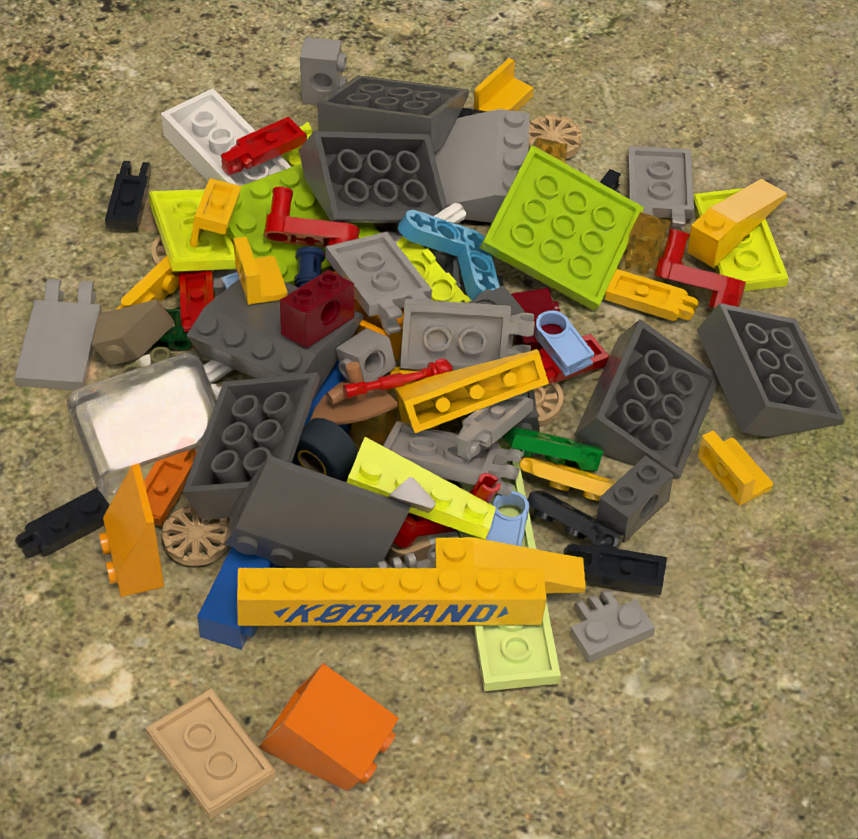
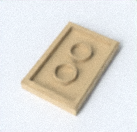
M212 688L146 727V734L209 819L214 818L277 778L276 770Z

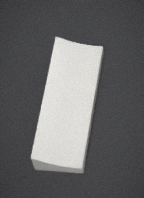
M213 88L161 113L164 137L207 181H209V178L242 186L291 167L281 156H278L251 169L244 167L241 172L229 176L221 168V154L229 151L236 145V139L248 135L255 130Z

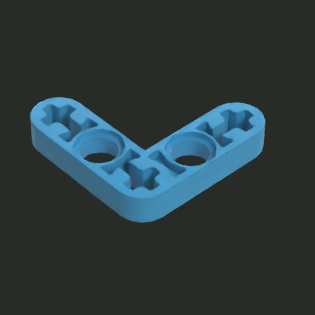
M408 210L398 224L399 232L411 242L457 256L465 290L471 300H474L484 290L490 289L492 291L500 287L491 254L479 248L484 239L481 233L416 210Z

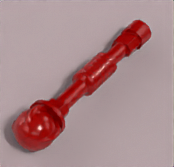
M441 358L434 363H428L427 368L420 369L417 372L404 375L396 373L378 377L376 381L367 383L364 381L343 385V393L345 398L348 399L366 394L372 390L380 389L384 391L403 387L408 382L453 371V366L447 359Z

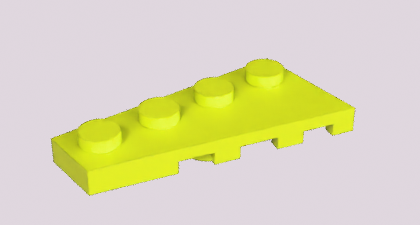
M364 437L346 483L389 497L405 480L413 477L436 503L430 513L411 507L409 513L486 540L496 510L495 506Z

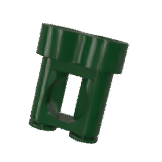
M180 306L175 309H165L174 320V327H171L151 348L166 347L177 351L188 350L192 346V342L186 336L188 332H184V327H182Z

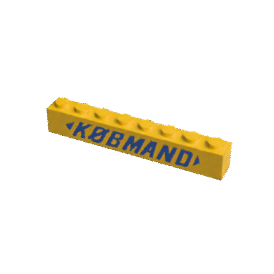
M238 568V626L542 625L547 600L543 568Z

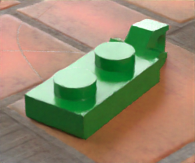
M515 426L503 436V439L512 449L523 452L522 456L532 457L533 453L543 454L545 459L559 464H565L566 460L575 461L581 470L598 471L603 450L597 446L578 443L570 438Z

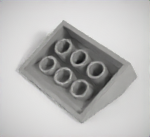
M496 109L457 118L445 144L434 152L447 207L453 203H460L467 215L465 219L493 222L529 149V113Z

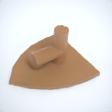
M350 362L346 365L349 380H344L326 392L315 407L311 420L314 418H325L337 425L350 424L381 415L398 407L399 404L386 390L381 391L380 389L346 399L343 393V385L364 382L360 363Z

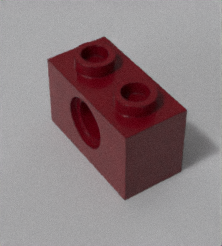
M330 270L325 271L280 299L281 335L306 349L355 317L354 283Z

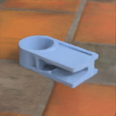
M546 311L538 316L535 325V338L565 377L593 364L590 358L595 355L563 313ZM546 324H555L560 326L563 332L556 335L548 334L541 327Z
M512 491L511 495L508 496L498 494L493 501V506L496 507L486 540L522 546L525 526L528 520L529 502L524 495L516 491ZM504 505H515L522 509L523 512L518 516L508 517L502 515L498 509Z

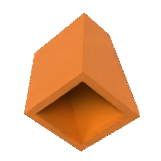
M322 663L297 687L259 745V748L270 755L348 791L358 782L364 785L373 775L377 768V764L373 760L378 752L383 754L393 742L396 734L392 732V729L399 718Z

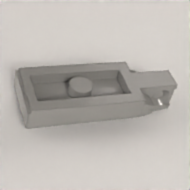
M517 395L476 410L463 421V428L456 437L457 456L469 460L479 454L482 446L489 447L491 444H494L533 411V400Z

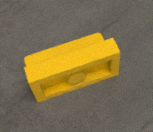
M508 58L475 88L474 109L486 112L496 109L518 111L533 97L534 87L514 78L515 60Z
M209 178L194 217L190 246L197 247L203 229L226 235L240 197L241 186Z
M247 237L233 238L235 267L247 304L277 301L287 296L288 291L275 256L254 258Z
M714 430L702 435L698 458L739 506L772 490L773 482L734 438L722 441Z

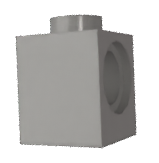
M367 328L336 348L339 370L347 380L349 378L346 365L350 362L360 363L365 383L376 381L378 377H382L397 367L390 338Z

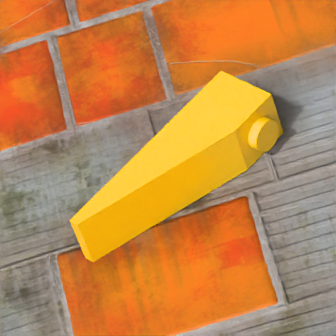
M760 179L710 207L691 225L687 253L714 268L787 198L788 193Z
M536 349L430 376L398 388L397 391L407 420L414 433H418L549 384L539 351Z
M474 537L436 538L435 568H543L546 593H585L583 558Z

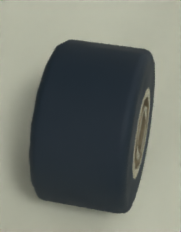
M314 418L303 427L292 461L295 465L342 481L351 472L358 450L351 437L340 426L325 418Z

